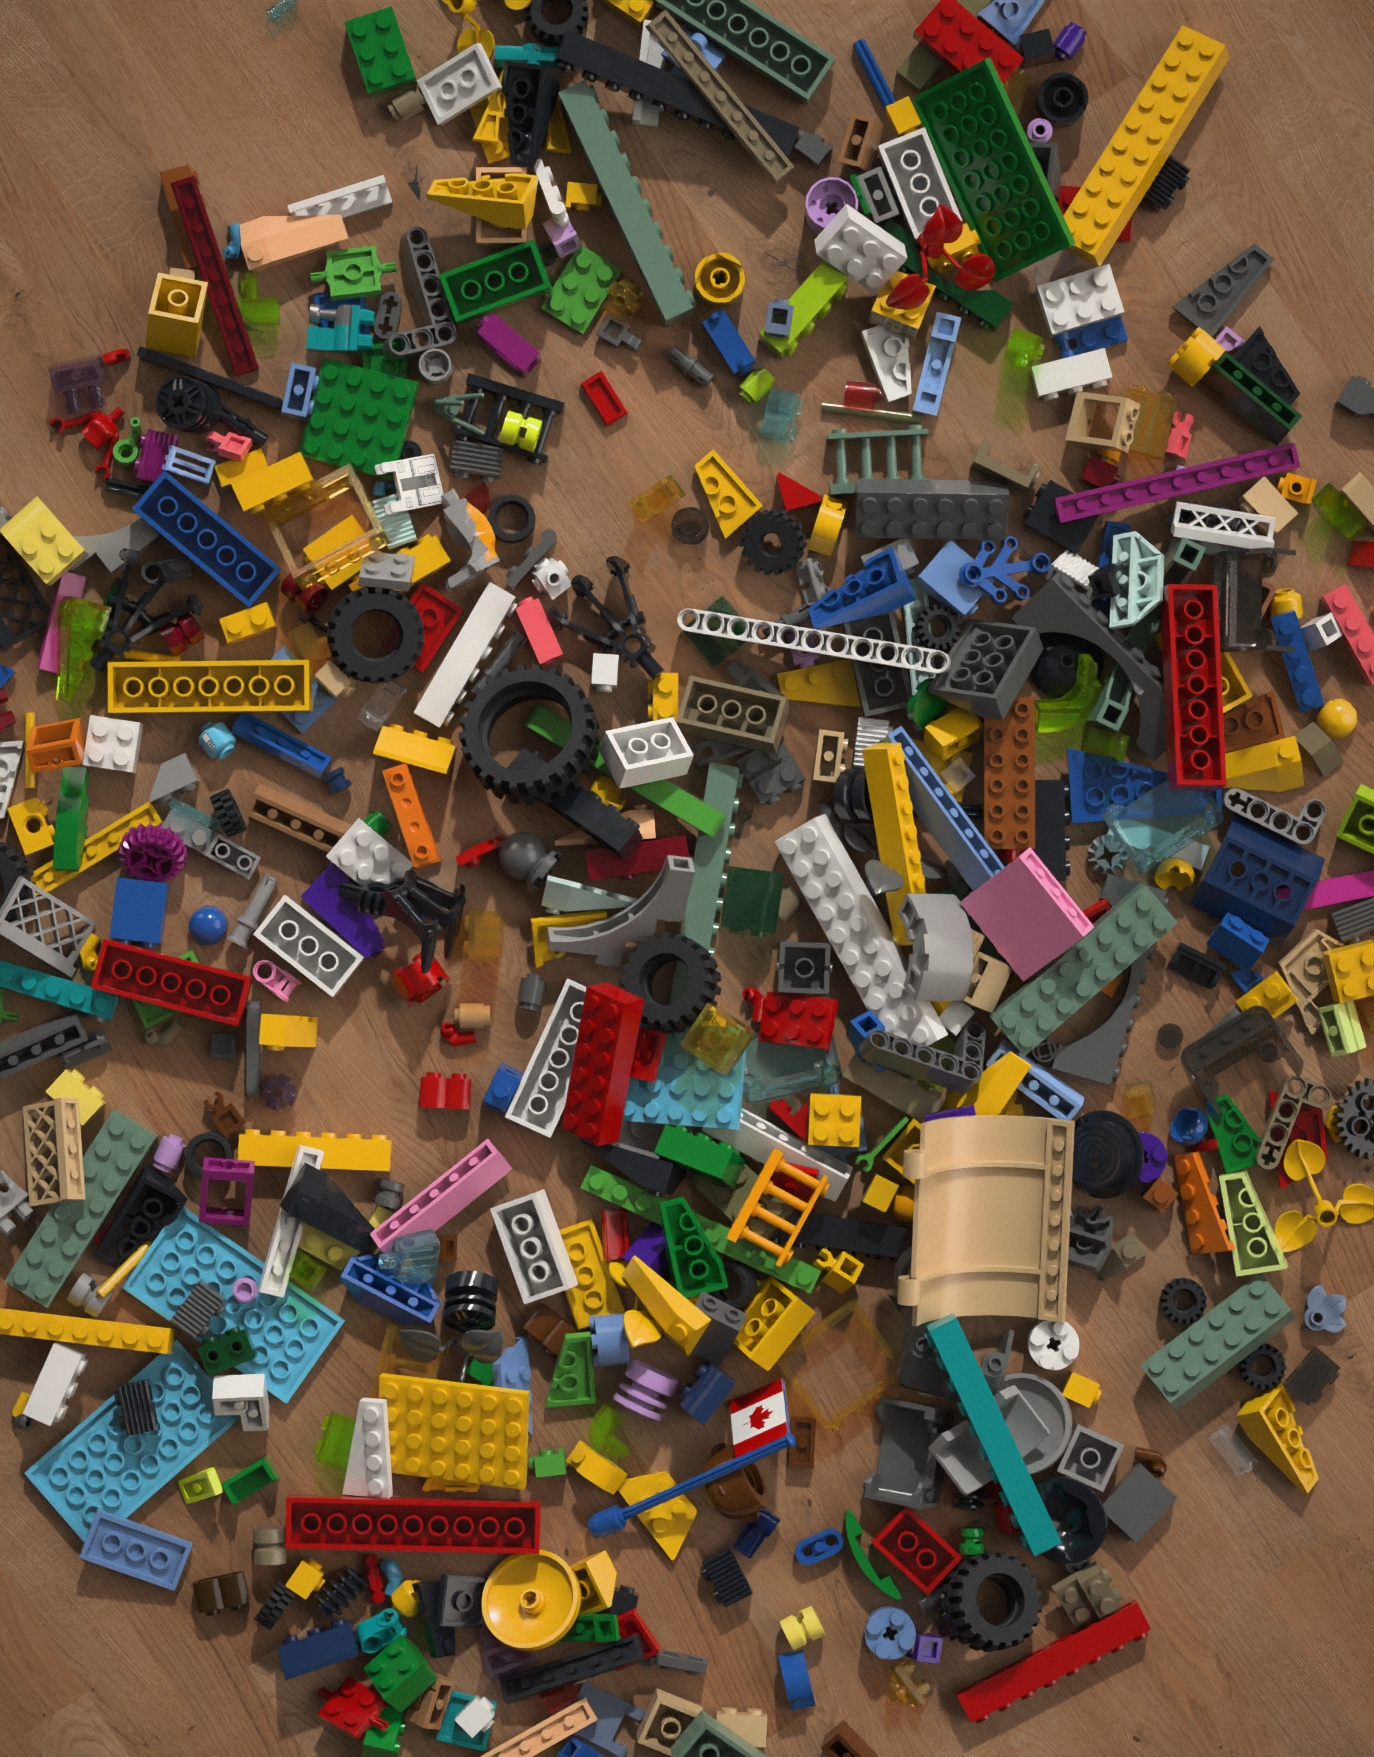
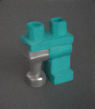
M310 304L309 324H319L321 320L334 322V328L308 326L306 349L309 352L359 354V350L373 349V335L361 334V325L374 326V311L362 309L360 305H340L337 309H321L319 304Z

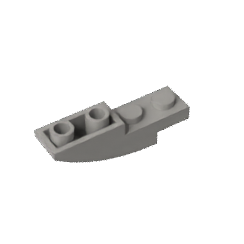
M173 808L170 809L161 825L164 829L170 827L171 833L178 832L179 839H184V844L247 879H250L261 859L260 856Z

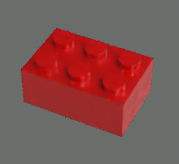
M901 1506L871 1539L872 1544L927 1595L962 1559L958 1551L915 1511L907 1506Z

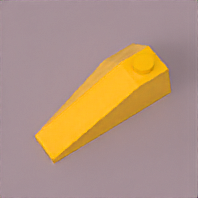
M1280 1382L1278 1385H1274V1388L1267 1389L1247 1401L1236 1415V1418L1250 1440L1303 1494H1308L1319 1478L1310 1451L1303 1446L1300 1435L1304 1433L1301 1426L1296 1425L1293 1412L1296 1411L1294 1404Z

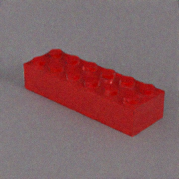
M103 939L91 988L241 1026L254 977L110 939Z
M607 982L586 987L561 1126L562 1129L597 1146L619 1140L644 999Z

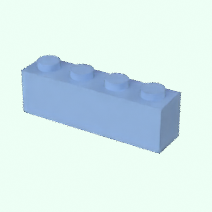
M1003 1038L988 1057L986 1066H990L1008 1052H1013L1031 1064L1030 1069L1017 1089L1058 1119L1072 1120L1082 1107L1085 1097L1030 1056H1024L1014 1044Z

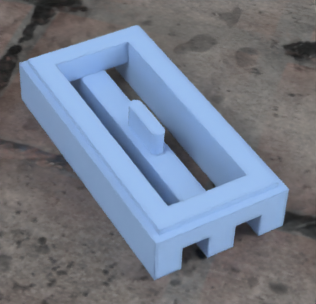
M173 445L168 446L169 454L165 456L166 464H163L162 470L209 485L216 463L215 460ZM178 453L180 455L208 464V468L206 469L204 467L175 458V454ZM176 463L204 473L205 478L172 467V464Z

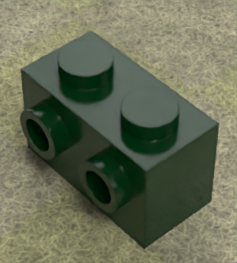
M236 1326L225 1331V1337L217 1339L216 1335L201 1341L203 1345L197 1349L208 1377L258 1356L247 1328L240 1330V1327Z

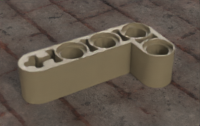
M1292 1075L1283 1080L1254 1155L1257 1166L1270 1170L1279 1164L1301 1104L1305 1103L1318 1108L1325 1107L1331 1099L1328 1088L1300 1076ZM1292 1080H1297L1301 1086L1296 1094H1292L1288 1090V1084ZM1316 1089H1320L1324 1093V1099L1320 1103H1315L1312 1100V1093ZM1287 1103L1291 1107V1114L1283 1118L1279 1114V1108L1282 1104ZM1274 1127H1279L1282 1130V1137L1278 1141H1273L1270 1138V1131ZM1266 1142L1278 1146L1277 1150L1272 1148L1270 1151V1156L1273 1157L1272 1162H1266L1264 1165V1159L1261 1158V1155L1267 1154L1270 1147L1265 1146Z

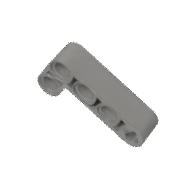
M1230 789L1222 796V805L1227 811L1297 845L1308 844L1314 839L1326 813L1324 803L1317 799L1308 800L1303 803L1297 816H1294L1241 789ZM1237 794L1238 801L1245 803L1248 799L1250 802L1245 806L1244 812H1242L1241 809L1244 806L1240 804L1231 806V800L1228 797ZM1254 804L1260 805L1263 809V814L1260 818H1254L1251 815L1250 810ZM1310 804H1315L1319 808V815L1316 818L1310 817L1307 813V807ZM1280 815L1285 819L1286 824L1283 829H1277L1273 825L1275 816ZM1300 826L1305 827L1308 831V837L1304 841L1299 840L1296 836V830Z

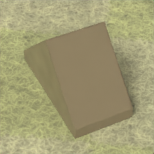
M1311 722L1294 735L1298 745L1323 777L1344 762L1333 741L1314 722Z

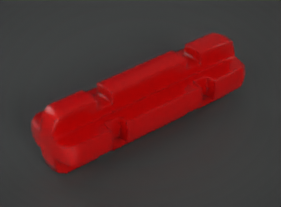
M365 1555L362 1560L364 1567L366 1566L367 1568L365 1575L370 1585L368 1590H371L369 1594L371 1603H383L386 1598L384 1591L381 1590L383 1583L380 1568H377V1564H379L377 1555Z

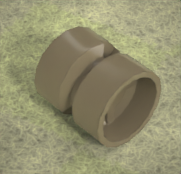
M263 1526L253 1528V1542L259 1545L254 1552L255 1565H281L287 1563V1551L281 1546L285 1543L286 1527Z

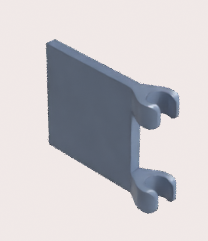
M584 1681L575 1702L586 1697L598 1720L575 1732V1734L607 1749L619 1757H624L628 1750L627 1746L613 1741V1738L625 1714L641 1721L645 1710Z

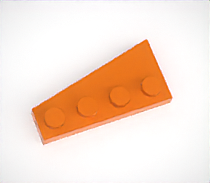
M1199 1151L1174 1155L1192 1255L1234 1250L1233 1241L1228 1240L1225 1232L1228 1229L1224 1219H1220L1216 1206L1219 1204L1216 1196L1209 1190L1208 1184L1210 1180Z

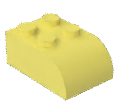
M38 496L0 528L3 536L49 586L53 585L88 554Z

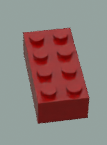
M940 0L915 29L913 34L915 40L955 74L987 58H991L1003 86L1018 70L1024 60L1021 55L956 0Z

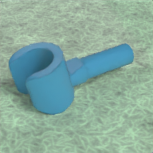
M379 481L374 484L372 494L374 496L386 497L387 489L395 490L396 485L395 483Z

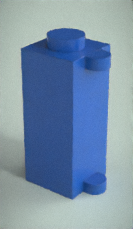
M724 309L714 313L702 322V327L733 376L740 374L742 377L754 369L752 365L755 364V359Z

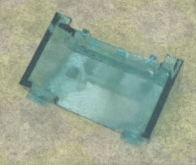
M1168 774L1166 781L1125 807L1123 804L1118 805L1115 803L1109 806L1105 813L1101 815L1139 874L1147 873L1157 867L1164 859L1172 857L1216 828L1224 820L1220 807L1208 791L1169 790Z
M738 1026V1028L748 1029L743 1082V1098L746 1103H759L837 1084L842 1080L840 1060L834 1036H832L829 1051L763 1043L758 1041L759 1033L754 1034V1030L747 1026Z

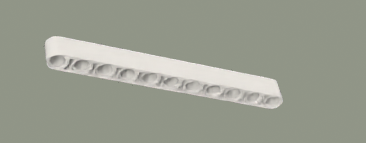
M691 608L682 610L677 617L679 627L693 633L935 674L947 672L951 665L950 657L940 650ZM693 613L696 617V623L692 627H687L684 623L685 616ZM714 617H718L721 621V626L717 631H711L709 628V622ZM737 622H743L746 626L745 632L740 636H737L733 629ZM762 626H768L770 629V636L765 640H761L758 636V631ZM787 630H792L795 633V640L790 644H786L783 640V634ZM813 634H817L820 638V644L816 648H810L808 645V638ZM838 638H842L845 642V648L841 652H835L832 648L833 642ZM866 642L870 646V652L868 655L861 657L857 652V648L861 643ZM886 647H892L895 651V656L890 661H885L882 657V652ZM911 651H917L920 655V660L915 665H910L907 661V656ZM937 655H942L945 659V664L941 669H935L932 666V660Z

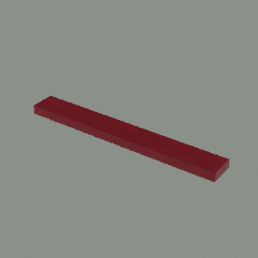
M193 175L172 182L170 184L203 282H208L207 294L234 374L238 376L257 370L259 365L196 177Z

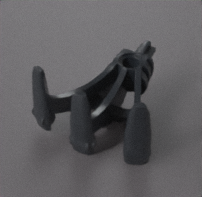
M123 548L119 553V557L125 563L121 579L117 583L115 595L110 594L108 607L114 608L112 619L108 618L106 621L110 628L104 627L102 629L104 636H99L97 640L103 646L89 663L100 673H102L115 654L124 659V651L130 653L132 650L130 644L138 645L140 642L138 639L146 634L150 636L159 631V626L190 611L196 615H201L204 608L197 594L191 593L187 596L186 605L169 613L166 611L153 618L151 614L148 615L146 613L147 610L144 608L165 582L175 583L177 580V572L165 563L159 565L158 574L160 577L149 591H145L137 602L133 600L128 601L125 593L128 585L129 571L131 566L140 561V554L136 550ZM121 609L126 610L130 615L124 624L119 626ZM138 619L142 626L128 634L129 629ZM122 633L125 636V640L121 644H114L111 641L112 635Z
M619 556L608 557L606 559L607 567L614 577L618 576L629 615H626L625 619L622 620L621 618L618 621L611 611L604 607L591 592L594 589L592 587L594 584L587 577L579 574L571 580L573 591L578 597L584 598L587 596L600 611L599 614L611 627L608 629L609 633L604 634L602 637L588 629L577 626L567 621L566 613L555 606L549 608L547 619L553 630L558 632V630L562 631L563 627L583 636V639L599 646L597 650L604 654H609L612 649L614 654L621 656V659L628 663L630 668L640 665L651 679L655 680L661 676L664 669L651 655L655 651L656 646L651 643L650 637L646 635V630L640 626V624L646 623V618L643 610H638L634 595L630 592L625 573H629V569H631L630 564ZM632 627L633 634L627 635L625 631ZM619 636L623 637L621 644L615 642ZM639 642L640 649L635 653L629 652L631 644Z
M413 870L406 871L404 878H396L389 884L369 880L363 887L341 882L338 889L339 896L358 901L359 912L376 917L388 916L395 918L407 925L422 942V973L429 972L432 966L437 936L440 933L439 925L445 930L444 957L446 959L451 957L455 940L459 935L464 905L466 903L464 885L460 884V887L451 893L433 885L428 880L418 877ZM418 914L423 915L433 921L425 923Z

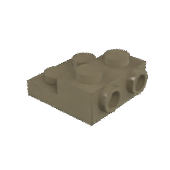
M1096 1561L1052 1586L1075 1628L1096 1615L1101 1620L1122 1608L1119 1600L1123 1599L1116 1586L1110 1587L1109 1582L1113 1581L1105 1567L1100 1569Z

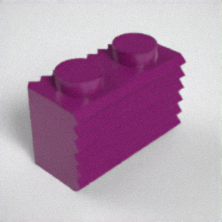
M148 429L147 434H142L139 446L140 449H143L141 459H136L134 465V473H137L136 478L153 483L164 471L162 466L166 464L164 459L169 454L168 446L178 447L180 438L177 435Z

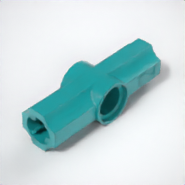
M534 43L522 44V46H495V69H503L504 60L558 68L559 64L553 62L558 47H544L542 44Z

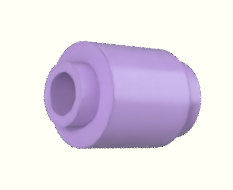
M1043 118L1031 121L1026 130V137L1029 143H1048L1052 136V126ZM1035 129L1043 130L1044 134H1037Z
M169 1134L168 1137L163 1136L153 1157L155 1160L153 1166L167 1173H171L173 1168L176 1169L186 1148L182 1144L183 1139L174 1134Z

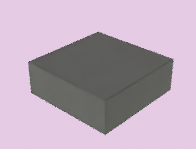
M212 1033L210 1058L236 1059L238 1034Z

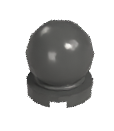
M517 832L509 835L502 841L498 849V862L501 869L508 877L516 881H526L525 890L534 895L536 889L539 890L545 883L548 875L550 876L553 872L551 867L555 862L559 863L563 856L555 849L547 852L542 840L529 832Z

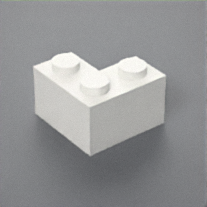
M265 1374L214 1376L212 1401L215 1416L240 1415L243 1431H268L270 1405Z

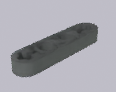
M247 1001V1099H260L261 1045L259 1044L261 1001Z

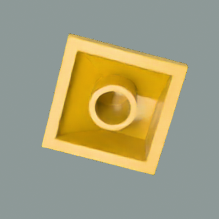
M606 1550L570 1565L577 1576L581 1590V1604L578 1614H593L612 1606L617 1572Z

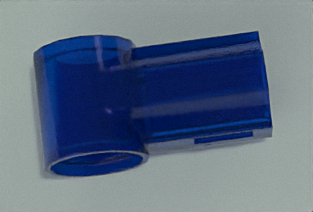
M766 1508L759 1512L758 1520L748 1523L733 1544L734 1548L748 1558L753 1556L763 1540L771 1535L781 1520Z

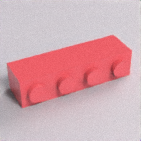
M1344 584L1319 599L1327 613H1333L1343 632V635L1340 637L1365 682L1370 686L1374 684V634L1349 589Z

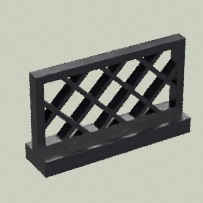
M2 534L0 535V543L4 546L6 555L4 560L0 559V563L3 564L0 575V588L2 582L17 585L14 598L0 595L1 600L12 602L10 615L0 613V647L3 652H6L13 648L15 644L46 627L50 609ZM8 555L10 556L13 562L7 561ZM6 565L17 567L20 572L18 581L3 578ZM22 577L24 578L26 583L21 582ZM19 586L31 589L33 592L31 603L16 599ZM35 597L39 604H34ZM15 603L30 606L27 620L12 616ZM33 607L43 609L48 618L41 623L30 621ZM2 618L8 619L7 625ZM11 620L26 623L24 633L14 638L9 630ZM29 624L34 625V627L27 630Z

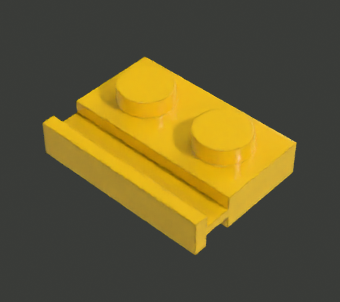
M1275 971L1235 1002L1248 1019L1254 1023L1256 1029L1259 1030L1298 1002L1299 999L1295 997L1290 987L1279 973Z

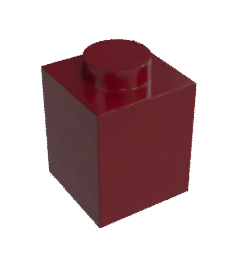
M1091 455L1079 481L1096 489L1118 483L1120 478L1116 474L1119 468Z

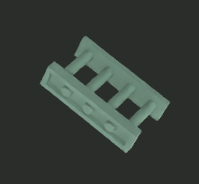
M909 425L907 430L847 433V429L832 430V434H827V442H835L837 480H835V484H830V496H855V483H850V479H847L845 441L860 440L861 479H875L872 478L870 440L885 439L887 477L885 479H900V476H897L895 438L910 437L912 476H910V479L931 480L925 479V475L922 474L920 437H927L929 434L928 429H923L922 425Z

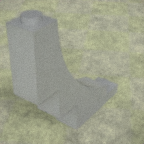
M3 506L0 508V528L12 518ZM139 518L132 524L110 533L96 536H73L88 554L70 570L76 573L98 556L112 574H116L124 567L125 563L119 557L120 550L127 548L142 554L160 540L161 536L143 518Z

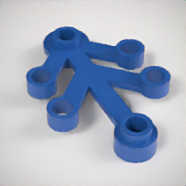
M1008 536L1006 540H1002L1001 550L991 567L982 568L987 557L994 553L996 549L995 543L992 540H984L979 544V553L973 563H966L960 568L959 579L966 587L974 588L978 586L990 595L992 603L1000 605L1006 601L1007 592L1002 588H996L985 579L993 577L1011 590L1013 597L1017 601H1023L1030 595L1029 588L1024 584H1019L1008 575L1028 571L1038 575L1043 574L1049 570L1051 559L1045 553H1037L1029 561L1005 564L1011 552L1018 547L1017 539L1013 536ZM1007 541L1012 543V548L1007 546ZM984 544L989 546L990 552L985 550ZM1035 561L1040 563V569L1036 566ZM968 572L972 573L973 580L969 578ZM1019 589L1024 592V596L1019 595ZM996 593L1001 595V600L997 599Z

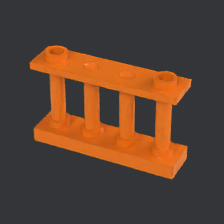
M404 763L383 770L382 773L414 868L417 867L419 869L440 862L441 858L410 766Z

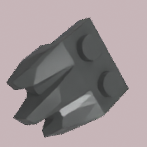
M1099 1204L1086 1215L1085 1210L1079 1206L1072 1213L1073 1216H1070L1068 1265L1099 1273L1111 1252L1112 1216L1105 1218L1104 1209Z

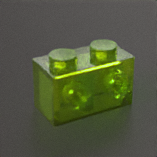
M1014 327L1003 358L1011 360V364L1015 367L1025 369L1028 366L1031 368L1034 362H1039L1045 348V345L1041 344L1043 337Z

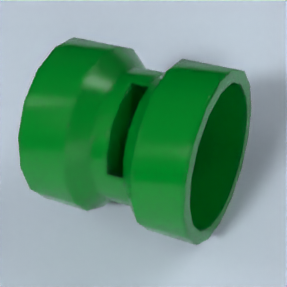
M959 1527V1536L962 1538V1543L959 1545V1554H984V1545L981 1543L984 1536V1527Z

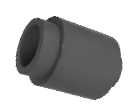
M527 973L526 978L521 977L517 1001H519L518 1007L538 1011L539 1005H542L546 985L545 981H541V975Z

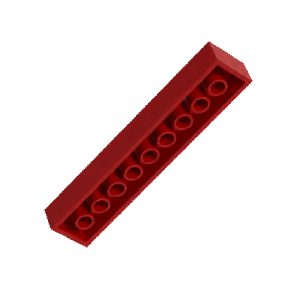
M289 1494L286 1497L285 1548L540 1553L541 1500L437 1497L377 1498Z

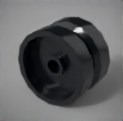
M865 769L844 770L836 779L833 801L838 816L846 824L874 823Z

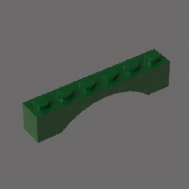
M889 219L883 230L905 245L907 260L900 266L898 271L908 274V272L910 274H918L923 278L922 258L914 245L911 233ZM927 266V283L936 286V296L945 303L951 301L957 305V311L968 318L971 315L979 320L977 324L988 332L991 329L996 332L1014 306L1013 302L995 290L961 289L940 278Z

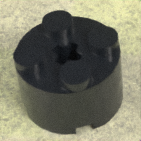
M1066 72L1055 73L1049 76L1041 85L1036 97V109L1039 116L1046 119L1052 127L1066 128L1077 123L1083 116L1088 104V91L1085 84L1077 77ZM1059 96H1062L1064 100L1067 99L1065 105L1057 102Z

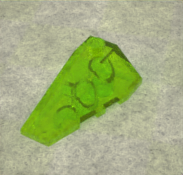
M65 596L64 600L61 601L58 608L59 617L57 624L56 699L71 702L83 677V670L81 668L83 664L91 660L94 654L91 651V647L96 638L101 639L112 608L72 596Z

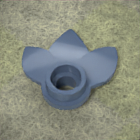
M1322 1285L1315 1286L1306 1298L1308 1309L1303 1315L1305 1326L1311 1331L1340 1332L1346 1327L1345 1321L1340 1317L1346 1308V1297L1339 1294L1327 1296ZM1314 1314L1319 1315V1323L1314 1321Z

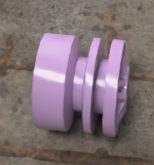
M834 177L821 179L811 186L806 196L805 208L808 226L815 234L819 235L846 204L858 212V197L854 188L848 182ZM835 207L836 214L831 213L830 215H828L827 208L832 210Z
M631 1359L625 1375L633 1383L632 1385L620 1383L619 1388L628 1394L616 1392L613 1399L636 1415L661 1421L663 1413L654 1407L667 1409L668 1405L659 1397L660 1395L672 1397L679 1380L649 1364Z

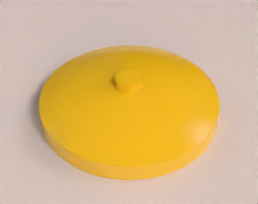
M540 1550L539 1554L515 1553L504 1559L490 1574L482 1594V1613L489 1630L505 1645L523 1651L543 1649L560 1640L574 1624L581 1604L580 1585L573 1569L562 1558L545 1550Z

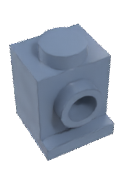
M774 299V302H769L764 336L789 339L794 305H789V301L783 299ZM775 316H783L784 321L776 323L774 320Z

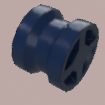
M343 767L321 778L322 782L327 784L330 796L352 785L351 781L346 779Z

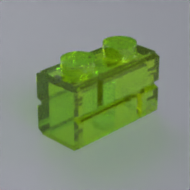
M334 1410L331 1411L330 1416L325 1414L321 1429L325 1430L323 1440H317L314 1454H318L316 1461L342 1469L347 1468L356 1422L355 1416Z

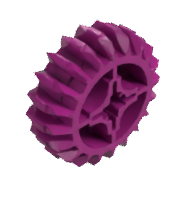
M151 822L145 827L140 823L137 828L131 827L129 832H125L122 842L119 844L118 857L121 861V868L126 869L127 875L134 874L135 880L141 878L144 881H161L166 883L168 879L174 880L176 875H180L186 864L187 847L184 846V839H179L178 832L171 833L170 827L164 829L161 823L158 826H153Z

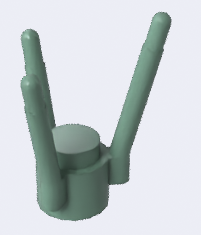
M484 393L451 394L450 396L441 395L436 397L433 408L437 415L444 416V420L447 422H453L482 436L485 435L483 430L454 417L459 412L460 406L465 404L461 400L483 398L485 396Z

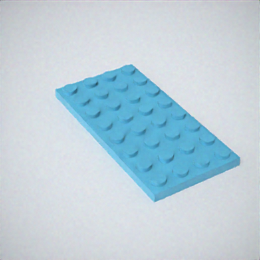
M183 1207L173 1223L161 1230L122 1286L124 1290L170 1321L197 1284L204 1280L226 1297L223 1302L226 1307L218 1318L214 1315L208 1322L211 1325L209 1330L202 1338L197 1336L195 1340L202 1344V1340L216 1335L217 1339L225 1337V1331L239 1326L240 1330L247 1328L258 1356L234 1367L245 1375L265 1374L267 1390L286 1404L345 1322V1319L289 1280L284 1298L258 1291L256 1298L249 1303L237 1301L232 1293L234 1283L240 1278H250L258 1287L265 1263L213 1226L200 1223L199 1216L186 1207Z
M178 1339L173 1343L172 1354L161 1353L128 1382L150 1379L159 1424L158 1430L127 1436L126 1431H121L119 1416H123L122 1408L116 1405L113 1395L24 1473L83 1542L86 1539L97 1509L126 1519L241 1418L240 1415L215 1416L212 1401L214 1380L211 1376L208 1377L204 1368Z

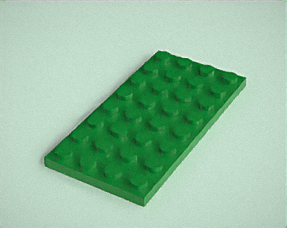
M987 58L910 99L923 128L925 127L935 154L971 231L976 230L981 241L978 247L981 253L989 256L995 264L996 273L993 277L995 282L1075 244L991 58Z

